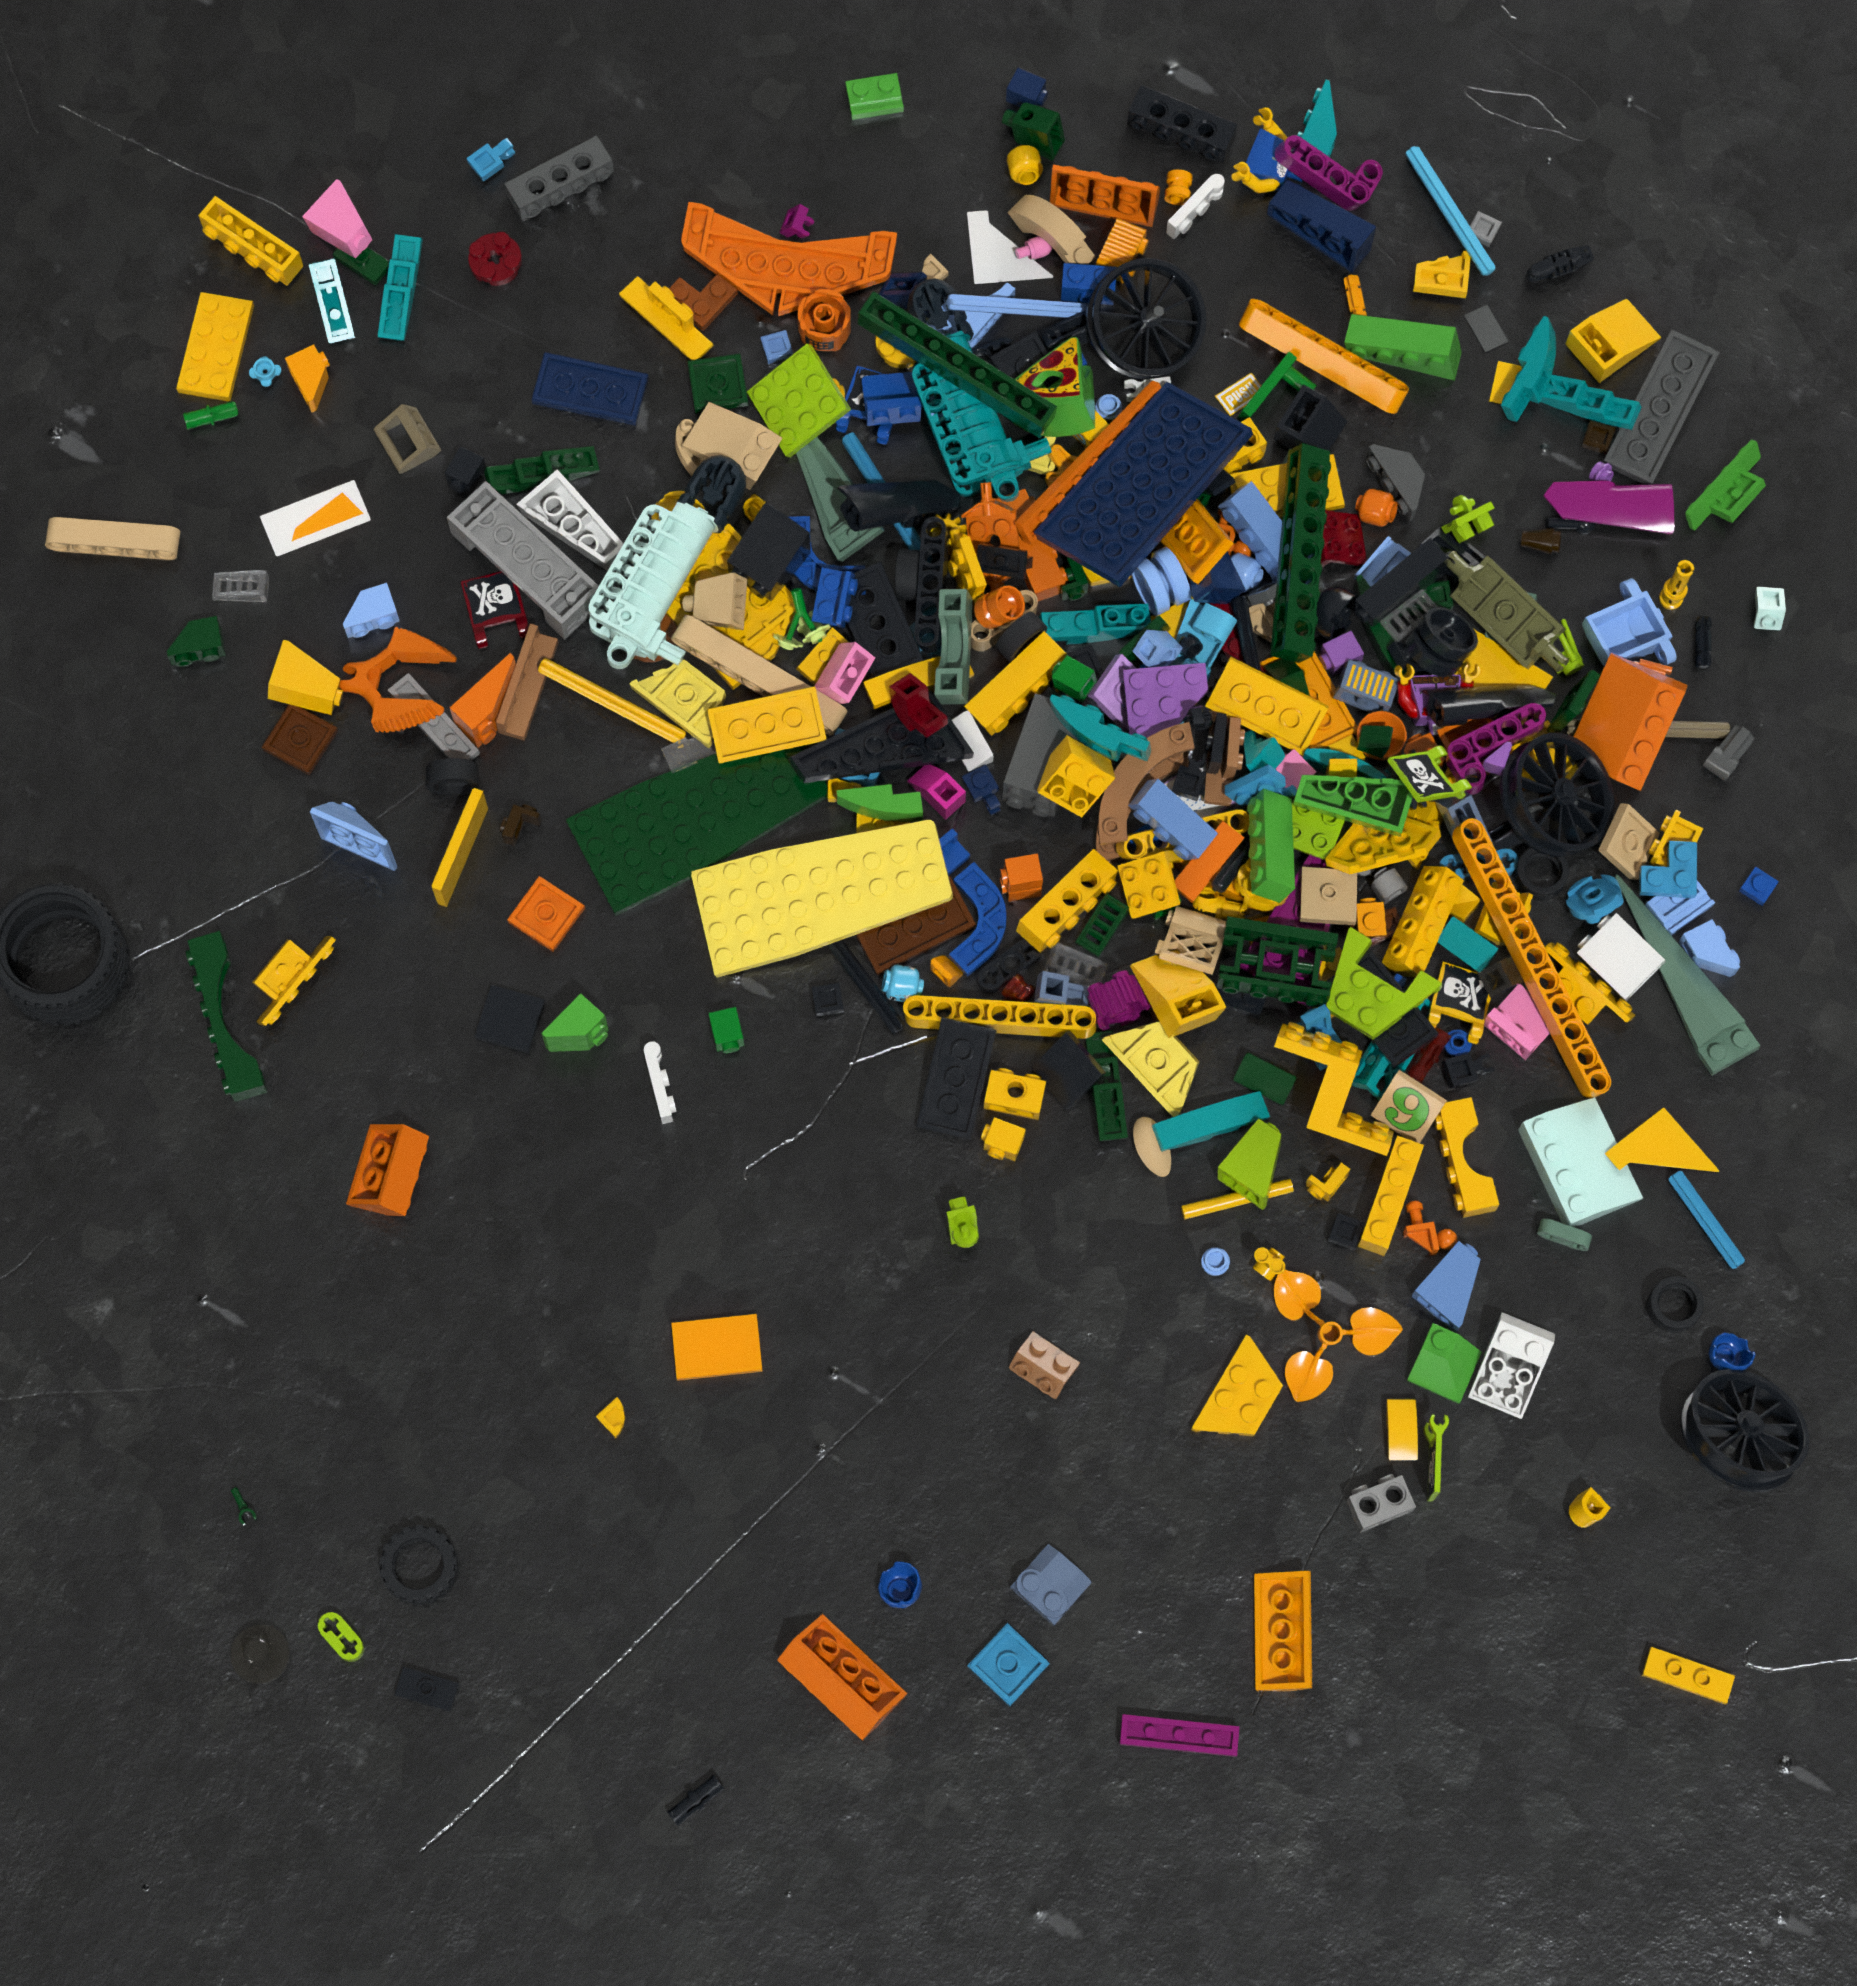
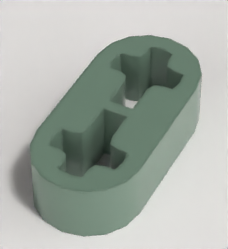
M1541 1219L1537 1234L1542 1238L1580 1251H1588L1592 1240V1235L1588 1232L1550 1219Z

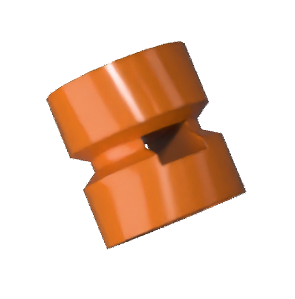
M1010 585L1003 586L980 596L976 600L974 606L975 617L983 627L994 629L1020 618L1025 610V601L1017 588Z

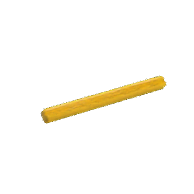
M544 658L538 667L539 673L676 745H681L686 737V732L679 727L547 658Z

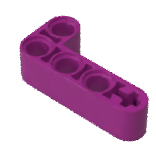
M1297 135L1289 136L1275 149V158L1282 166L1347 211H1353L1369 200L1383 174L1381 165L1375 160L1363 162L1351 173ZM1309 161L1314 164L1315 170L1309 166ZM1364 171L1369 174L1370 179L1364 175ZM1330 176L1335 179L1336 185L1331 182ZM1351 191L1357 195L1358 200L1353 198Z
M1537 703L1527 704L1451 742L1447 750L1446 764L1456 782L1466 779L1467 775H1475L1479 778V781L1477 783H1470L1472 788L1466 790V792L1471 795L1479 793L1483 788L1486 777L1485 769L1481 762L1507 741L1512 742L1511 744L1514 746L1541 732L1546 719L1545 709ZM1510 727L1515 733L1510 736L1505 735L1501 729ZM1485 739L1489 741L1490 746L1486 748L1480 747L1477 741ZM1461 751L1466 755V758L1458 760L1452 756V753Z

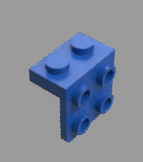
M912 372L870 375L862 378L867 426L920 421L921 399L920 396H917Z

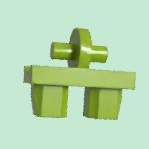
M1459 495L1453 499V507L1450 508L1451 515L1457 514L1459 518L1442 526L1445 534L1452 531L1458 543H1461L1475 536L1468 522H1473L1478 534L1494 526L1489 511L1493 510L1494 506L1490 501L1472 511V506L1475 505L1474 499H1468L1464 495Z
M965 1197L949 1200L951 1211L946 1213L951 1244H957L963 1248L974 1246L979 1238L974 1205L968 1207Z

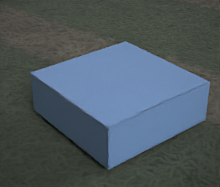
M786 330L760 337L768 364L788 359L793 355Z

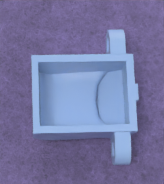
M1632 578L1620 583V592L1624 601L1585 617L1582 622L1585 635L1604 667L1610 653H1614L1632 662L1655 653L1663 665L1676 661V652L1670 642L1673 636L1663 620L1664 616L1660 609L1656 608L1648 592H1642L1636 581Z

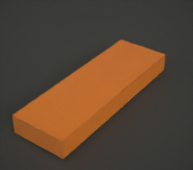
M1224 821L1216 828L1217 836L1199 859L1191 860L1175 879L1177 891L1192 903L1244 840L1241 834Z

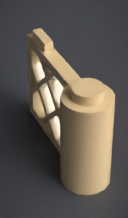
M1176 906L1175 911L1169 910L1165 925L1169 926L1165 941H1158L1155 953L1160 954L1159 959L1213 975L1223 946V933L1226 921ZM1174 934L1185 937L1186 939L1179 940ZM1205 943L1215 947L1206 948L1203 944ZM1193 946L1196 951H1190L1187 947ZM1177 949L1181 954L1171 952L1170 950ZM1204 957L1209 963L1200 961L1198 958Z

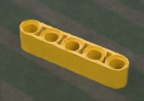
M1228 810L1201 817L1206 823L1210 821L1214 830L1222 821L1232 827L1230 820L1233 815L1238 817L1239 826L1237 829H1234L1235 831L1243 834L1249 828V814L1243 810ZM1148 829L1128 834V841L1118 842L1116 844V851L1121 858L1127 860L1140 859L1163 851L1173 850L1174 847L1167 841H1162L1161 846L1157 848L1153 843L1154 829ZM1130 840H1133L1136 844L1134 854H1130L1127 849V844Z

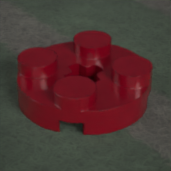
M507 233L486 234L478 238L469 247V266L477 280L488 282L492 286H500L511 282L517 276V271L520 269V265H522V255L518 244ZM492 255L501 256L499 258L500 263L495 264L493 261L488 262Z

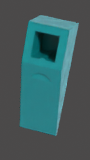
M1325 80L1322 89L1318 87L1312 102L1315 103L1313 111L1308 109L1303 122L1306 125L1304 133L1299 131L1297 136L1303 138L1330 157L1335 146L1337 130L1330 81Z

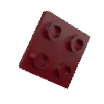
M1325 510L1327 519L1323 531L1325 543L1321 554L1322 567L1330 562L1363 566L1367 561L1359 515Z

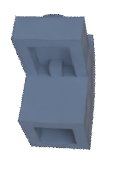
M1042 971L1037 976L1034 1003L1088 1007L1087 996L1089 993L1087 989L1089 987L1069 983L1070 976Z

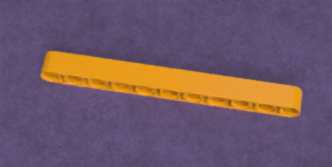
M1473 818L1465 820L1454 829L1452 833L1453 842L1578 1090L1586 1098H1594L1604 1094L1611 1086L1610 1075L1482 823ZM1464 828L1472 832L1473 839L1465 836ZM1477 853L1484 856L1485 864H1481L1477 860ZM1489 878L1496 880L1498 889L1491 887ZM1502 903H1506L1510 907V914L1502 910ZM1514 928L1522 931L1523 939H1519L1515 935ZM1527 952L1534 955L1536 959L1535 964L1528 961ZM1540 977L1548 982V989H1544L1540 985ZM1553 1002L1560 1006L1561 1014L1554 1012L1552 1008ZM1566 1027L1572 1030L1573 1040L1566 1036ZM1578 1053H1582L1585 1056V1065L1579 1062ZM1591 1078L1597 1080L1599 1084L1598 1090L1591 1086Z

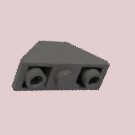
M1375 444L1369 446L1366 456V463L1369 469L1378 474L1383 490L1393 495L1394 500L1398 503V512L1401 515H1405L1410 522L1416 514L1425 473L1409 452Z

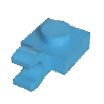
M506 138L493 149L487 143L466 159L468 164L484 182L504 167L502 160L512 157L515 151L511 142Z

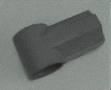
M1735 725L1719 747L1716 746L1704 762L1703 767L1725 782L1739 764V759L1745 754L1755 738L1746 728Z

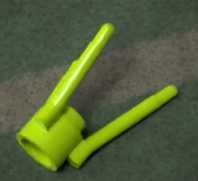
M1562 619L1561 624L1566 630L1559 636V639L1565 650L1562 654L1569 659V662L1565 666L1558 661L1564 668L1556 673L1560 674L1563 672L1568 677L1581 670L1584 664L1582 662L1583 659L1578 653L1567 621Z

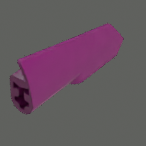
M1611 481L1553 482L1543 496L1563 519L1670 535L1674 532V499L1671 484L1615 485Z

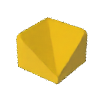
M1462 885L1449 916L1451 918L1454 916L1464 923L1479 906L1481 899Z

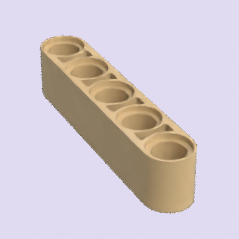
M53 517L48 521L45 547L58 552L174 560L177 558L180 530L166 525Z

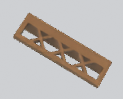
M529 625L496 720L499 734L524 741L547 676L539 673L538 667L544 658L553 660L559 643L557 638L540 634L537 625Z

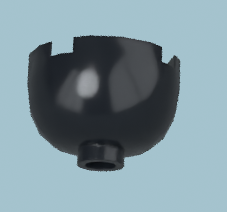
M1333 586L1324 590L1317 602L1316 615L1318 616V623L1315 631L1329 641L1345 634L1352 623L1349 617L1351 612L1356 610L1354 608L1355 600L1359 595L1341 586Z

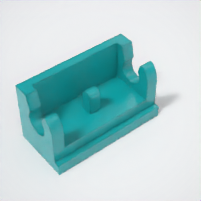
M1454 916L1442 930L1437 942L1479 974L1486 969L1498 953L1496 946Z

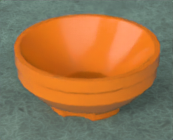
M1387 711L1372 712L1366 715L1359 723L1356 736L1357 743L1363 725L1393 727L1390 747L1383 758L1363 752L1366 756L1383 761L1398 755L1403 749L1407 739L1406 728L1400 718L1393 713Z

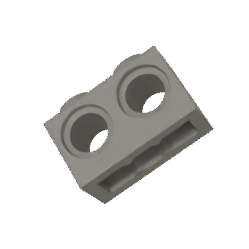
M1390 1474L1377 1480L1379 1485L1369 1489L1367 1485H1363L1351 1491L1352 1496H1349L1346 1502L1360 1533L1414 1511L1416 1505L1402 1475L1394 1478V1475ZM1390 1489L1396 1490L1400 1494V1501L1397 1503L1390 1502L1386 1497V1491ZM1360 1501H1370L1374 1506V1512L1367 1514L1361 1511L1359 1507Z

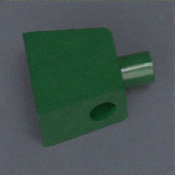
M1026 102L1021 105L1018 112L1007 109L1003 115L1002 123L1012 127L1015 141L1018 144L1033 146L1039 151L1041 156L1053 161L1065 142L1060 113Z

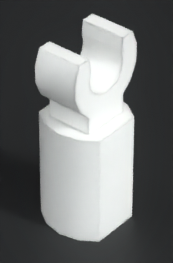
M1170 376L1143 379L1142 382L1134 379L1124 381V389L1132 388L1135 390L1134 393L1126 395V401L1132 402L1151 381L1160 383L1161 387L1166 382L1171 384Z

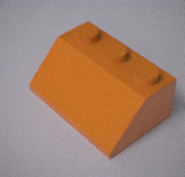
M370 1124L346 1204L388 1216H406V1212L411 1204L412 1192L419 1177L421 1162L427 1150L429 1136L404 1124Z

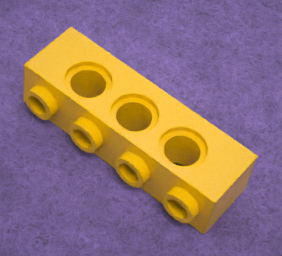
M1093 849L1019 920L1016 932L1040 953L1047 946L1051 949L1060 940V934L1065 929L1071 930L1080 919L1078 916L1084 910L1087 913L1091 911L1098 902L1097 898L1102 893L1108 894L1117 883L1115 878L1118 870ZM1081 882H1090L1094 887L1087 888ZM1063 900H1072L1075 903V905H1066L1063 902ZM1051 917L1055 919L1057 923L1050 924L1046 922L1044 918Z

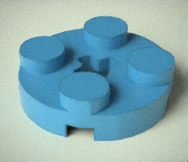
M1601 875L1602 879L1594 880L1592 876H1588L1577 881L1570 887L1567 893L1569 898L1566 900V904L1571 915L1575 918L1586 920L1589 924L1601 921L1602 917L1620 907L1624 902L1618 881L1610 875Z

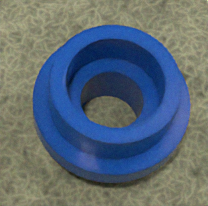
M1463 1030L1450 1031L1444 1039L1446 1052L1453 1057L1468 1054L1472 1047V1043L1467 1041L1469 1034ZM1453 1040H1462L1463 1046H1455Z

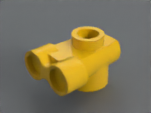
M1261 1247L1255 1251L1254 1257L1257 1262L1253 1269L1266 1279L1272 1281L1276 1274H1282L1285 1271L1286 1265L1283 1261L1285 1256L1272 1247L1269 1250Z

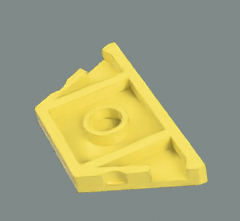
M682 660L679 666L672 664L667 669L653 672V676L639 682L636 679L630 683L632 690L707 748L712 746L714 738L707 709L723 706L726 693L724 689L686 660Z
M1160 1021L1108 1035L1102 1039L1172 1117L1181 1115L1199 1060L1176 1036L1168 1038Z

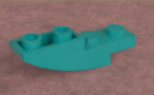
M1543 316L1540 323L1534 327L1531 338L1526 346L1521 349L1518 360L1522 371L1517 373L1513 386L1502 399L1501 407L1508 420L1517 422L1529 401L1539 404L1551 379L1556 357V337L1552 324L1546 316Z
M1148 604L1096 606L1094 610L1041 612L1039 615L1041 621L1047 626L1046 633L1054 641H1065L1066 645L1100 642L1137 635L1151 622Z
M1051 695L1050 703L1053 712L1065 728L1083 744L1116 762L1121 753L1148 761L1152 751L1150 742L1146 737L1137 733L1130 735L1122 732L1121 728L1113 724L1104 725L1103 713L1095 706H1082L1065 695L1060 697Z

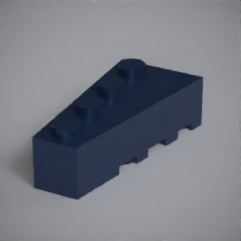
M1287 180L1268 205V216L1351 273L1354 272L1371 250L1376 230L1375 225L1304 189L1299 184Z

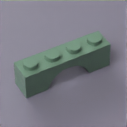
M940 589L938 616L941 625L942 648L940 663L936 668L935 696L940 704L968 703L973 601L967 589Z

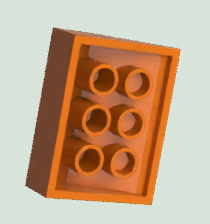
M1053 164L1050 203L1057 208L1115 220L1119 218L1129 223L1153 227L1159 201V186L1149 182L1131 181L1125 177H1112L1096 171L1088 172L1078 170L1072 166L1063 167Z
M1610 653L1573 737L1585 743L1595 752L1606 768L1609 777L1641 791L1688 685L1614 653Z

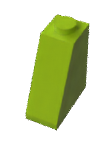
M1258 1119L1218 1166V1180L1262 1210L1267 1206L1281 1147V1133L1278 1128L1269 1122L1265 1123Z

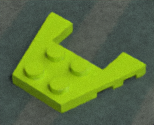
M1350 927L1331 987L1330 998L1326 1006L1330 1014L1374 1040L1401 1020L1402 1016L1411 1009L1421 1005L1424 1002L1423 1000L1433 993H1437L1442 988V983L1421 970L1405 993L1396 989L1357 965L1371 946L1372 940Z

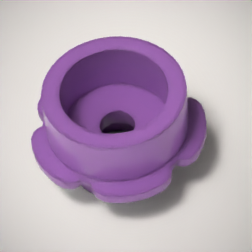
M1598 462L1591 470L1589 480L1611 481L1614 475L1612 466L1609 463Z

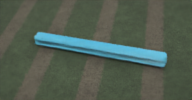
M1411 147L1405 153L1407 159L1483 276L1490 275L1495 270L1494 263L1420 148Z

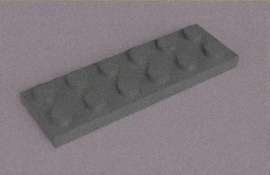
M1671 329L1635 401L1640 402L1642 408L1632 430L1620 428L1603 463H1609L1612 466V470L1644 485L1653 484L1720 352Z

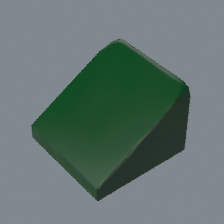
M1363 725L1359 735L1357 750L1383 758L1390 747L1393 727Z

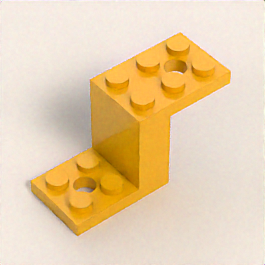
M1289 1022L1287 1025L1282 1023L1274 1047L1328 1065L1306 1128L1387 1156L1394 1131L1389 1130L1390 1127L1377 1121L1373 1124L1369 1123L1356 1113H1342L1363 1051L1359 1050L1358 1046L1351 1042L1342 1041V1043L1333 1041L1331 1036L1325 1033L1315 1032L1313 1034L1304 1031L1305 1028L1299 1024Z

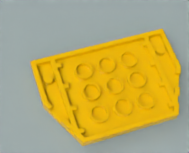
M726 524L721 533H712L669 607L666 615L671 620L673 619L676 627L679 626L685 615L693 617V612L684 611L682 602L684 596L695 594L696 582L729 573L727 560L742 539L731 524ZM747 585L744 630L717 626L710 627L770 662L775 658L780 647L778 640L773 638V635L785 636L796 612L791 591L784 585L775 598L769 601L765 597L763 599L757 597L750 590L751 587ZM714 668L732 690L741 684Z

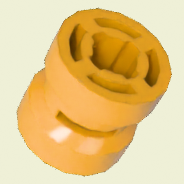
M1185 170L1169 171L1166 177L1168 188L1165 190L1164 200L1172 205H1184L1191 197L1189 187L1192 185L1193 175Z

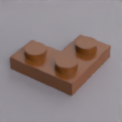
M718 274L701 292L697 291L680 277L669 288L674 294L675 300L680 304L685 303L692 310L694 325L702 331L713 322L738 294L737 289Z

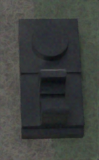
M986 543L978 544L977 559L984 573L1026 579V569L1032 568L1033 557L1027 556V550Z

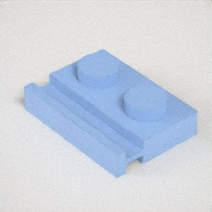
M1388 536L1355 574L1354 579L1356 580V577L1361 574L1371 587L1411 553L1400 544L1393 542Z
M1697 881V895L1695 898L1655 896L1645 906L1672 936L1710 909L1715 902L1709 898L1705 889Z

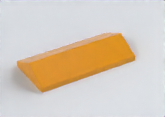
M1311 1571L1254 1574L1255 1690L1297 1691L1312 1689Z

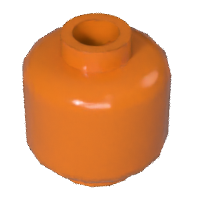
M1368 489L1364 495L1358 497L1355 509L1359 511V518L1362 522L1383 527L1395 519L1398 503L1394 501L1391 493L1377 489Z

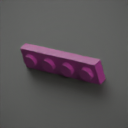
M1123 1714L1120 1745L1237 1757L1240 1726Z

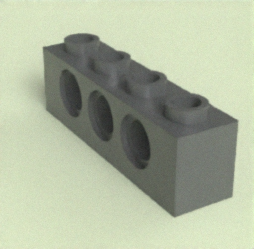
M596 135L504 183L506 195L521 220L528 217L532 218L537 216L543 209L551 205L560 204L566 197L574 193L583 192L596 181L606 180L614 173L613 162ZM581 166H588V167H589V168L586 169V170H579V169H578V168L581 167ZM558 178H565V179H566V180L563 181V182H556V181H555V180L558 179ZM535 190H542V191H543V192L540 193V194H533V193H532V192L535 191Z

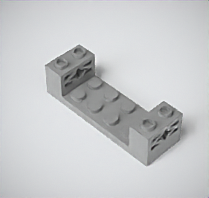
M485 481L447 516L451 534L469 551L476 547L543 610L546 623L564 640L590 617L589 603L599 585L489 483Z

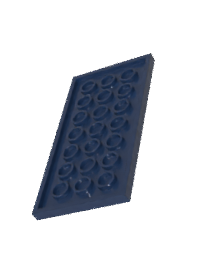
M1166 382L1034 531V535H1036L1037 540L1121 587L1252 437V428Z

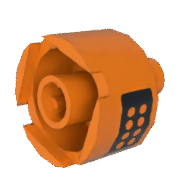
M819 289L814 291V294L808 297L805 296L798 307V331L804 345L810 344L818 351H838L842 348V345L847 341L851 333V309L840 293L830 289Z

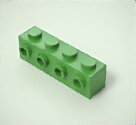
M1263 788L1255 797L1250 799L1247 806L1249 813L1248 834L1250 835L1249 858L1251 865L1249 879L1251 881V893L1280 903L1295 890L1292 798Z

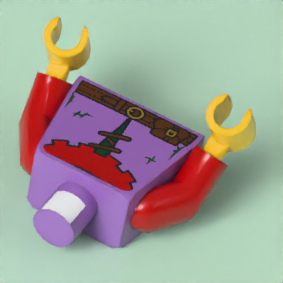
M1408 663L1406 665L1407 672L1402 675V667L1397 665L1394 672L1400 678V681L1397 683L1398 704L1408 717L1413 719V723L1416 726H1429V733L1431 732L1433 738L1440 739L1436 731L1445 726L1438 727L1426 712L1430 696L1421 693L1422 689L1473 687L1474 681L1472 679L1479 675V666L1475 664L1474 671L1467 673L1468 663H1463L1461 671L1465 676L1461 679V675H1452L1451 677H1439L1436 675L1414 676L1415 670Z

